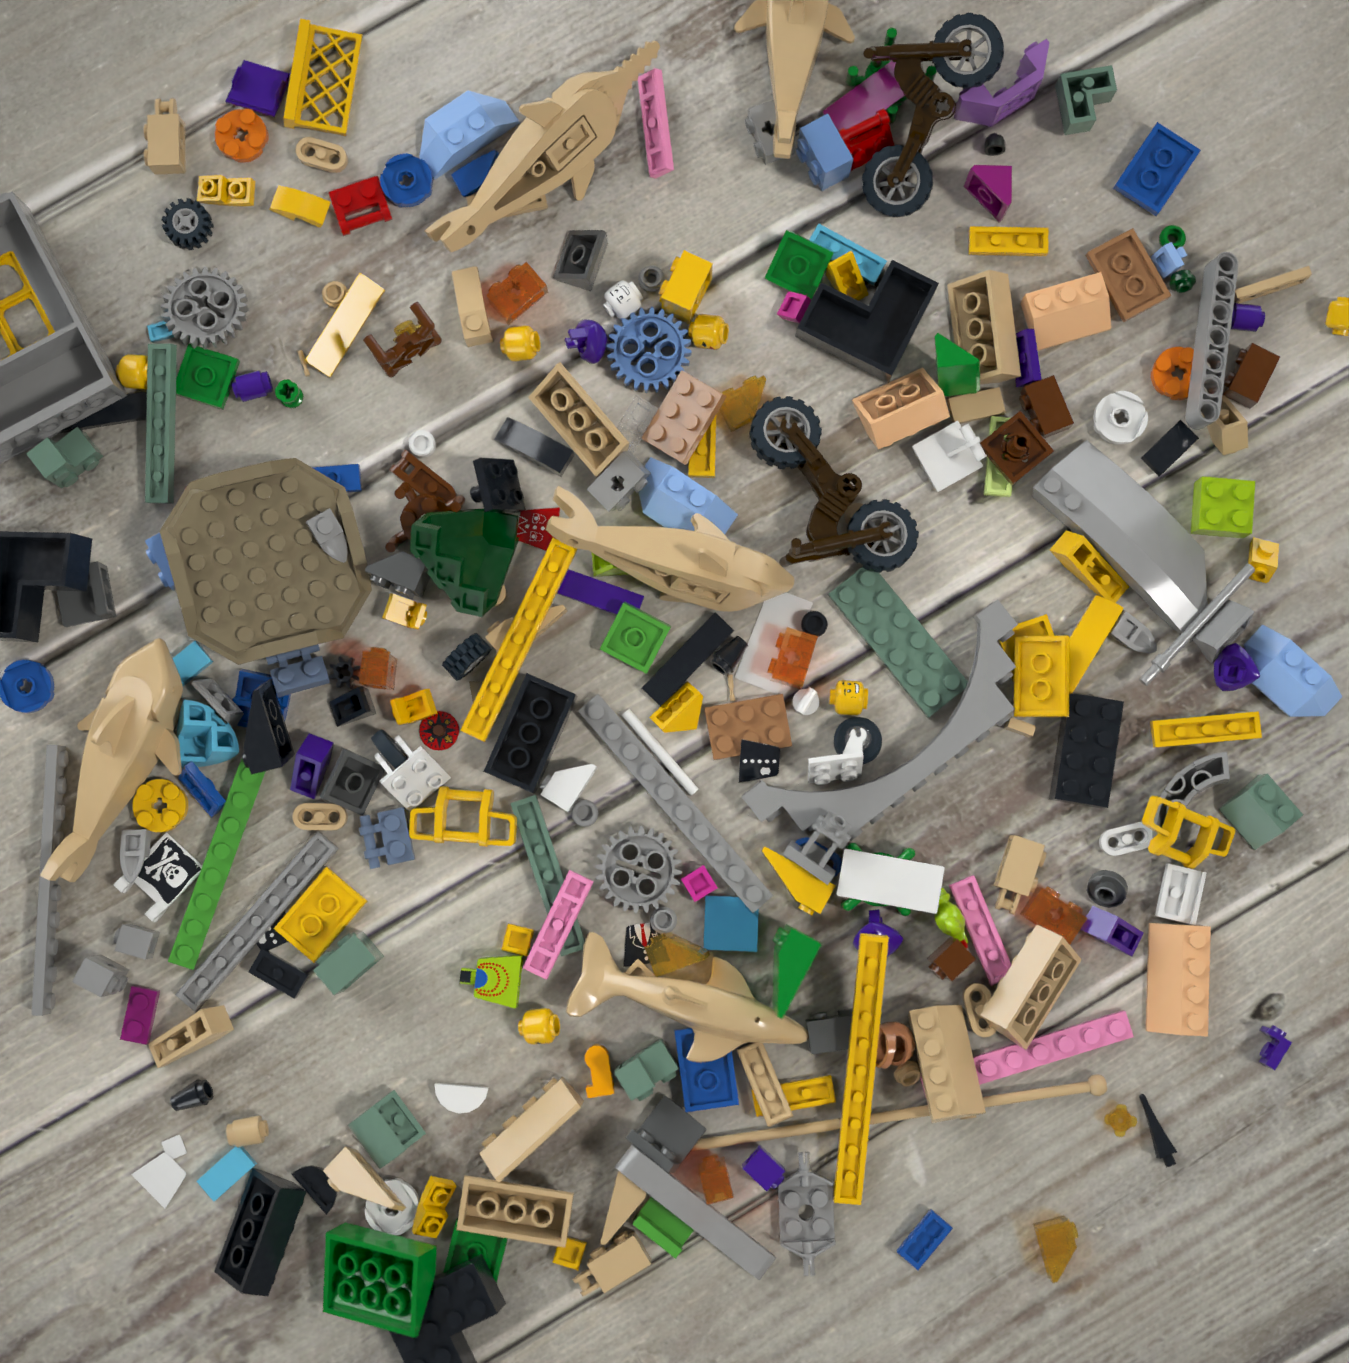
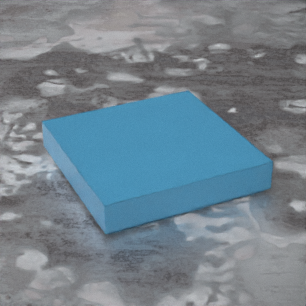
M705 896L703 950L757 952L759 909L752 913L739 897Z

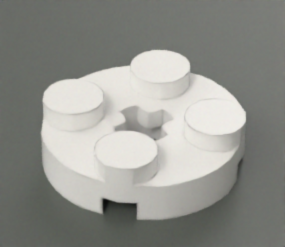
M1118 391L1107 395L1098 403L1094 411L1095 432L1105 441L1112 444L1126 445L1131 443L1144 432L1148 423V414L1143 406L1144 403L1137 395L1127 391ZM1120 411L1125 413L1124 418L1127 419V422L1118 424L1114 414L1118 415Z
M399 1178L387 1179L384 1182L407 1208L403 1212L399 1211L397 1214L393 1211L388 1213L386 1211L387 1207L366 1200L365 1216L367 1222L374 1230L400 1235L413 1226L420 1200L417 1192L409 1183Z

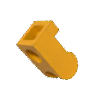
M600 1044L592 1045L585 1053V1062L590 1068L593 1083L586 1086L587 1099L615 1093L608 1050Z

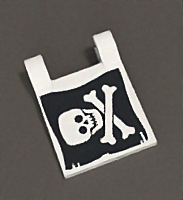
M166 832L150 849V857H145L142 869L134 882L129 883L123 875L115 882L114 886L121 893L125 894L136 883L156 902L145 915L152 922H157L169 906L199 876L202 865Z

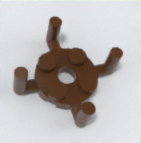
M419 302L413 303L410 309L417 317V323L420 328L412 334H409L408 331L400 334L395 339L397 344L384 352L372 334L363 339L388 377L396 376L402 368L413 363L411 358L417 354L421 357L430 348L438 346L442 342L441 337L434 329L435 324Z
M403 482L395 491L396 498L403 499L406 497L408 500L400 516L402 531L391 537L385 545L386 551L392 553L399 544L407 539L411 541L412 524L420 519L422 515L432 512H458L465 503V497L458 495L447 502L439 496L436 497L429 494L416 495L410 484Z

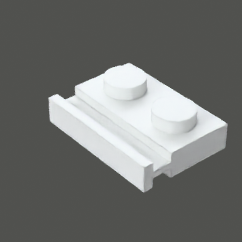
M1166 864L1155 916L1196 925L1207 872Z

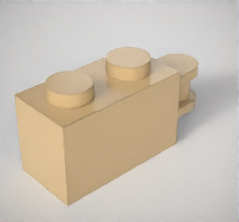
M170 98L169 101L155 99V115H147V124L144 125V137L148 150H144L145 164L155 175L186 174L185 123L180 115L177 114L175 98Z
M1016 835L1009 836L993 885L1000 888L995 909L1000 910V908L1009 910V913L1014 915L1021 895L1029 897L1030 892L1034 893L1038 883V878L1035 877L1037 869L1043 866L1046 858V852L1043 851L1045 845ZM1006 891L1014 893L1012 900L1005 898Z
M635 1230L629 1234L627 1231L622 1232L613 1239L614 1243L609 1247L605 1248L602 1245L590 1253L591 1258L588 1259L587 1263L589 1268L573 1278L574 1283H578L582 1289L580 1292L582 1296L588 1295L599 1287L603 1293H606L651 1265V1257ZM591 1274H593V1276L596 1279V1282L592 1284L587 1278Z

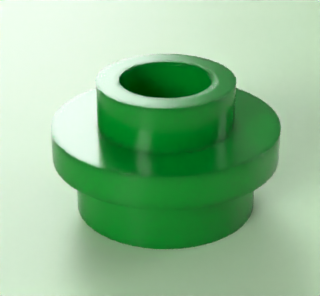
M1176 225L1165 227L1159 235L1161 246L1170 243L1168 236L1175 237L1176 242L1173 243L1175 249L1184 246L1186 242L1185 232Z

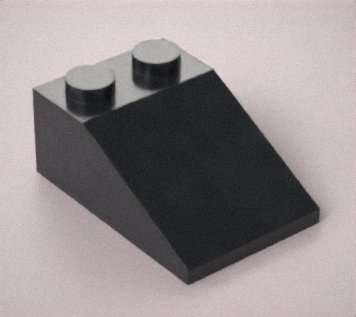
M272 679L262 683L253 691L243 748L244 752L242 754L244 765L250 769L251 775L281 768L295 755Z

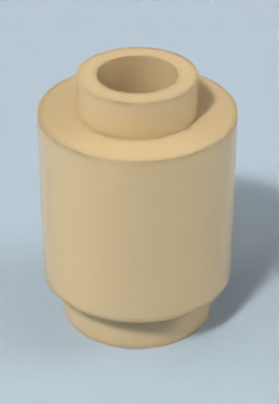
M260 1115L233 1120V1123L226 1126L229 1145L243 1147L264 1143L265 1137L269 1135L267 1121L262 1120Z

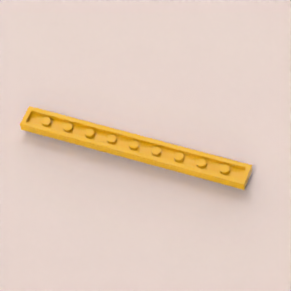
M860 933L833 1195L834 1203L861 1205L889 941L887 935Z

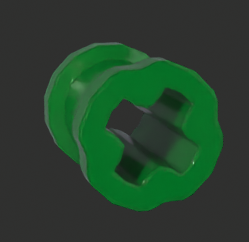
M282 380L275 388L276 397L281 400L285 407L296 408L302 404L304 399L303 392L291 380ZM288 390H292L291 398L287 399Z

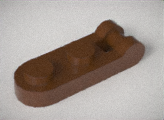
M404 450L400 455L402 458L396 465L393 464L389 469L397 478L409 483L412 489L419 495L439 496L447 502L457 496L455 489L407 450ZM411 464L415 468L408 475L404 471Z

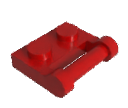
M884 108L876 111V115L846 130L845 128L838 130L853 157L851 171L867 164L877 151L882 150V148L895 146L889 125L890 119Z
M378 175L328 192L343 236L351 234L352 230L385 220V222L393 220ZM380 205L381 210L348 221L346 219L349 215Z

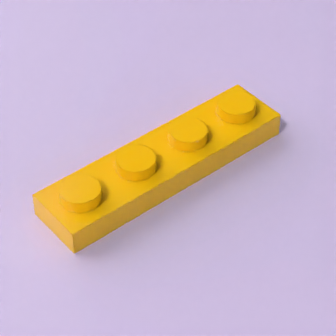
M1259 711L1150 721L1153 748L1262 738Z

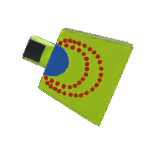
M523 955L479 958L477 969L461 968L460 984L475 985V998L510 1008H517L519 1004Z

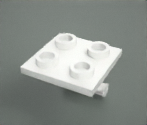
M958 420L911 446L936 492L943 490L983 467L980 460L987 456L979 443L981 439L979 436H975L969 423L961 427Z

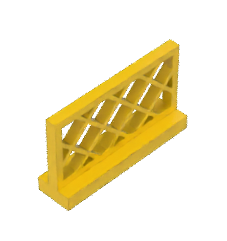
M300 18L283 117L284 127L295 129V126L346 136L362 34L313 25L310 20ZM315 33L326 35L331 43L319 49L314 42ZM345 39L356 41L355 49L346 55L338 45ZM335 47L342 58L330 64L323 53ZM320 57L327 67L315 74L310 67V62ZM346 62L351 69V74L341 79L334 68ZM331 72L338 82L326 89L319 78ZM316 81L323 92L311 99L306 92V87ZM349 81V86L347 88L345 83ZM341 86L346 92L347 98L337 104L330 93ZM327 96L334 107L322 114L315 103ZM304 97H305V98L307 99V101H308V102H306L305 104H303V103H304ZM310 106L319 116L313 121L301 120L302 111ZM345 106V111L343 113L341 108ZM337 111L343 118L342 128L331 126L326 118Z

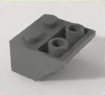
M403 551L370 564L365 569V572L371 576L370 580L374 584L388 590L391 585L395 587V591L399 592L398 594L413 599L414 596L422 598L430 580V576L427 573L429 570L420 558L416 559L415 556Z

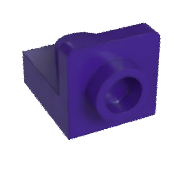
M1274 1025L1271 1028L1262 1026L1260 1031L1272 1038V1041L1267 1042L1260 1051V1056L1262 1057L1259 1062L1267 1068L1276 1070L1292 1042L1285 1038L1287 1033Z

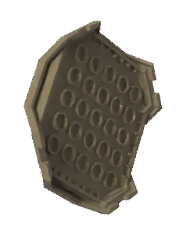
M297 458L263 462L216 473L189 482L160 529L161 539L188 637L237 665L343 639L372 591L370 575L365 572L368 566L354 511L345 487ZM329 508L344 531L343 534L348 548L347 560L344 563L335 560L324 552L306 524V521Z

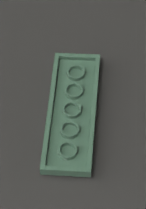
M861 567L828 594L830 599L927 718L966 688L968 681L880 573L874 572V569L867 570Z

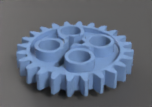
M653 307L650 308L649 314H645L643 308H640V315L636 316L633 312L630 314V320L621 318L622 327L614 324L613 327L617 334H609V340L614 343L607 344V350L613 352L607 355L608 361H615L610 367L612 371L619 370L616 375L617 379L626 377L624 382L626 387L633 382L634 391H637L640 385L644 386L645 393H648L650 386H653L657 393L659 385L662 384L666 389H669L668 381L675 382L677 379L676 374H680L681 370L685 372L681 366L690 365V361L684 357L691 356L692 350L686 348L691 345V339H683L688 335L687 329L679 331L682 321L673 323L674 314H670L665 318L664 309H661L657 315L654 313ZM648 327H653L658 331L653 337H648L643 332ZM663 335L668 336L666 339H663L659 343H657ZM628 344H634L638 347V350L633 354H628L624 351V347ZM647 346L650 349L654 346V353L651 354L649 351L645 353L644 347ZM667 346L675 350L671 356H664L660 351ZM639 359L636 365H631V362ZM650 363L654 365L655 369L651 373H644L641 371L642 365Z

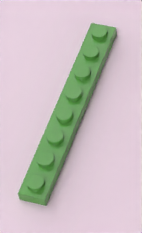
M241 758L168 959L170 963L192 970L195 968L265 772L251 775L250 769L244 765L243 758Z

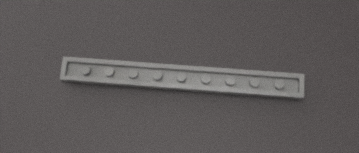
M599 694L578 710L752 913L773 896Z
M47 745L32 1016L51 1014V1009L55 1006V994L52 993L53 982H55L57 977L54 955L58 952V940L55 939L56 928H58L60 923L57 901L61 898V886L58 885L59 878L56 881H52L40 875L54 850L64 840V832L61 831L62 821L66 816L63 794L67 791V779L64 778L65 767L68 766L69 754L66 751V746Z

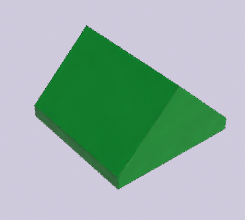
M937 333L934 336L938 386L944 392V396L977 393L980 390V360Z

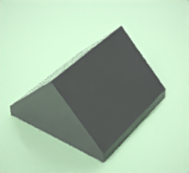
M570 230L553 279L591 292L608 245L607 232L604 230Z
M343 748L320 798L363 816L385 770L380 764Z

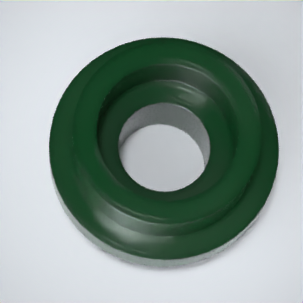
M1180 270L1171 275L1169 283L1171 290L1184 293L1191 290L1192 286L1196 284V277L1190 270Z

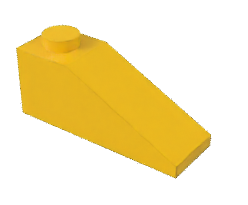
M1066 530L1051 547L1050 552L1061 564L1098 596L1116 603L1129 588L1126 582L1083 535Z
M764 846L761 850L793 898L800 903L798 908L810 915H813L814 912L821 914L836 885L832 883L825 884L800 865Z

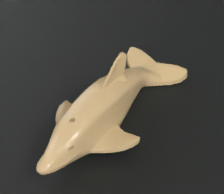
M595 932L587 934L583 946L582 975L567 1003L566 1013L570 1017H581L614 996H625L655 1012L692 1028L694 1031V1042L686 1058L689 1061L698 1063L722 1058L735 1048L748 1042L799 1044L806 1042L809 1038L808 1031L802 1025L785 1015L783 1019L777 1017L772 1008L757 1001L737 968L723 959L713 957L712 974L707 984L671 978L629 976L619 970L603 937Z

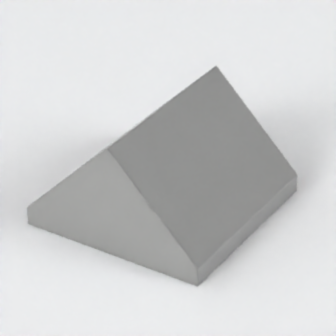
M1228 599L1195 634L1192 640L1212 664L1220 652L1227 645L1232 644L1249 626L1254 611Z

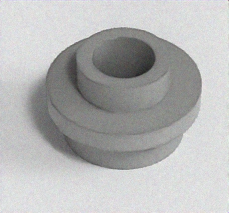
M656 266L643 268L638 278L641 288L647 292L660 290L665 280L663 271ZM654 276L657 280L654 283H649L647 278Z

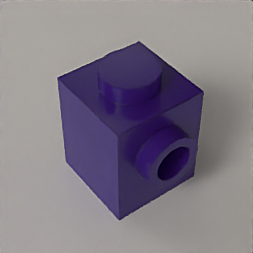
M761 1145L742 1164V1169L766 1192L770 1187L773 1189L777 1188L785 1178L782 1175L785 1172L784 1166Z

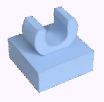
M1170 242L1162 246L1150 258L1162 279H1165L1184 265L1182 258L1188 255L1183 246L1175 249L1173 243Z

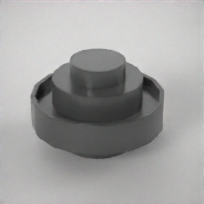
M1101 870L1092 874L1087 884V893L1094 903L1111 908L1119 906L1126 899L1128 885L1120 874L1109 870Z

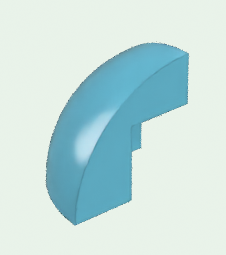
M183 700L176 735L180 744L181 767L184 768L191 761L197 767L210 766L235 757L239 753V745L230 724H226L218 717L213 708L196 701Z

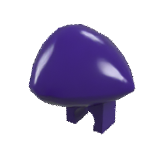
M583 319L577 324L575 329H569L568 334L570 338H565L567 348H577L581 358L589 364L599 362L607 347V334L604 328L596 321Z
M1237 643L1227 645L1220 652L1214 663L1215 682L1222 691H1234L1243 688L1260 678L1255 662L1247 651Z
M880 909L869 910V923L857 932L853 940V946L859 950L860 933L887 935L889 937L888 957L899 948L903 937L897 930L883 923V919L880 917Z

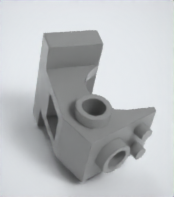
M829 810L825 817L822 815L818 816L811 827L815 831L804 847L791 840L783 854L828 885L836 871L826 863L837 847L843 849L848 843L851 836L847 833L852 826L843 817ZM821 833L834 841L827 851L814 843Z

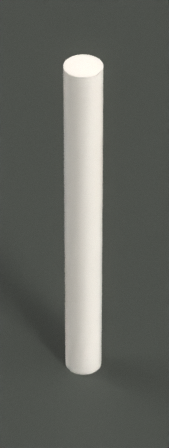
M630 709L622 714V717L690 796L699 790Z

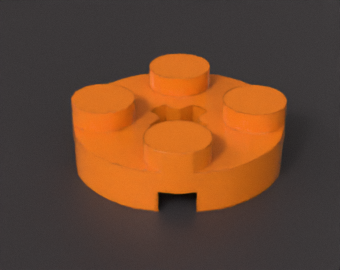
M251 109L232 110L216 121L215 140L223 155L240 163L251 162L261 156L265 144L268 143L269 135L263 120ZM239 131L248 132L245 135L244 141H240L239 138L235 139Z
M1172 347L1163 351L1158 356L1151 369V381L1158 393L1164 394L1176 401L1188 398L1194 354L1193 348ZM1175 367L1184 371L1182 380H1179L1177 376H1172Z

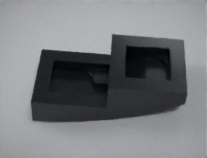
M1180 419L1141 459L1160 477L1199 437Z

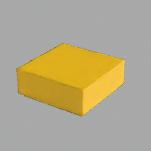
M508 923L501 950L528 956L534 930Z
M567 1237L565 1247L557 1246L552 1263L579 1270L587 1242Z

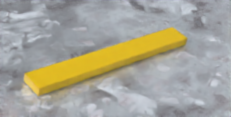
M552 538L460 731L486 742L574 559L577 548Z

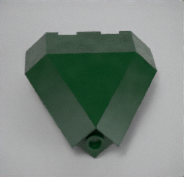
M484 509L426 513L412 524L410 551L416 559L420 558L429 570L427 571L428 575L440 590L443 589L452 600L450 602L457 612L483 617L496 605L520 539V537H517L519 516L503 512H485Z

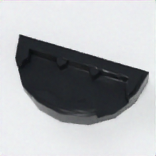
M311 1165L301 1167L291 1173L327 1215L335 1205L337 1191L328 1184L327 1180L329 1178L323 1172L324 1169Z

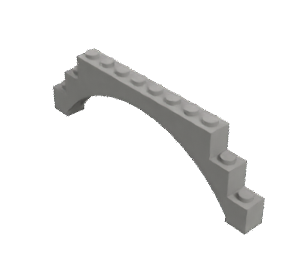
M998 599L993 601L973 617L977 622V644L967 686L945 726L916 756L877 779L853 787L831 791L808 792L787 790L766 785L761 780L742 795V798L761 822L765 819L771 822L781 814L779 808L783 806L802 831L808 829L810 832L813 830L811 827L818 816H826L830 810L834 814L843 817L852 826L847 833L851 836L850 841H852L863 832L862 826L868 822L874 824L884 816L882 812L890 805L892 808H895L906 799L903 795L910 789L915 792L927 783L925 778L932 772L936 776L948 767L946 762L953 756L958 759L968 752L969 748L967 745L974 740L979 743L990 734L988 729L997 723L998 726H1001L1012 717L1010 712L1014 710V707L995 683L998 681L1001 685L1013 676L1011 671L1016 666L997 643V640L1003 643L1015 633L1012 629L1018 624Z

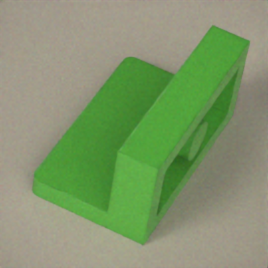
M653 1197L647 1200L634 1217L632 1223L675 1259L682 1251V1245L694 1231V1229Z

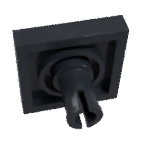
M479 458L473 461L478 486L470 489V495L475 503L483 502L485 512L519 513L526 510L524 495L518 479V470L513 459Z

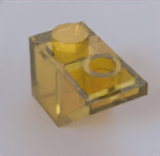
M764 375L759 378L752 376L742 383L744 386L736 390L729 388L722 392L727 397L719 410L731 432L752 422L759 408L766 385Z

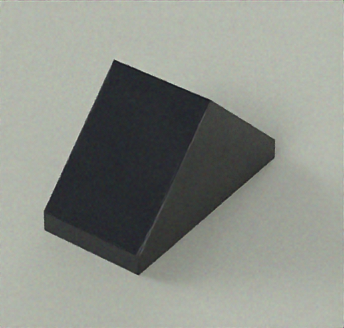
M359 686L329 702L337 727L377 714L369 689L364 686Z

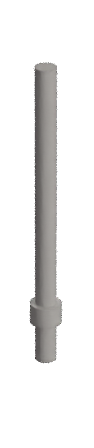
M1247 563L1162 655L1158 654L1151 662L1152 666L1139 678L1143 685L1148 686L1160 672H1165L1171 665L1170 661L1253 574L1255 568Z

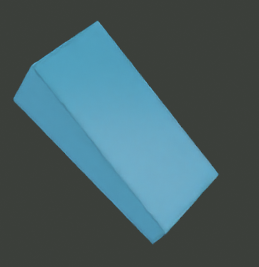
M162 321L147 326L151 342L174 337L172 331H169L166 326L167 322Z

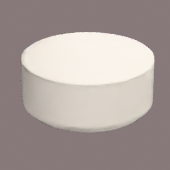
M419 430L411 435L409 448L415 456L426 458L435 451L436 441L428 431Z

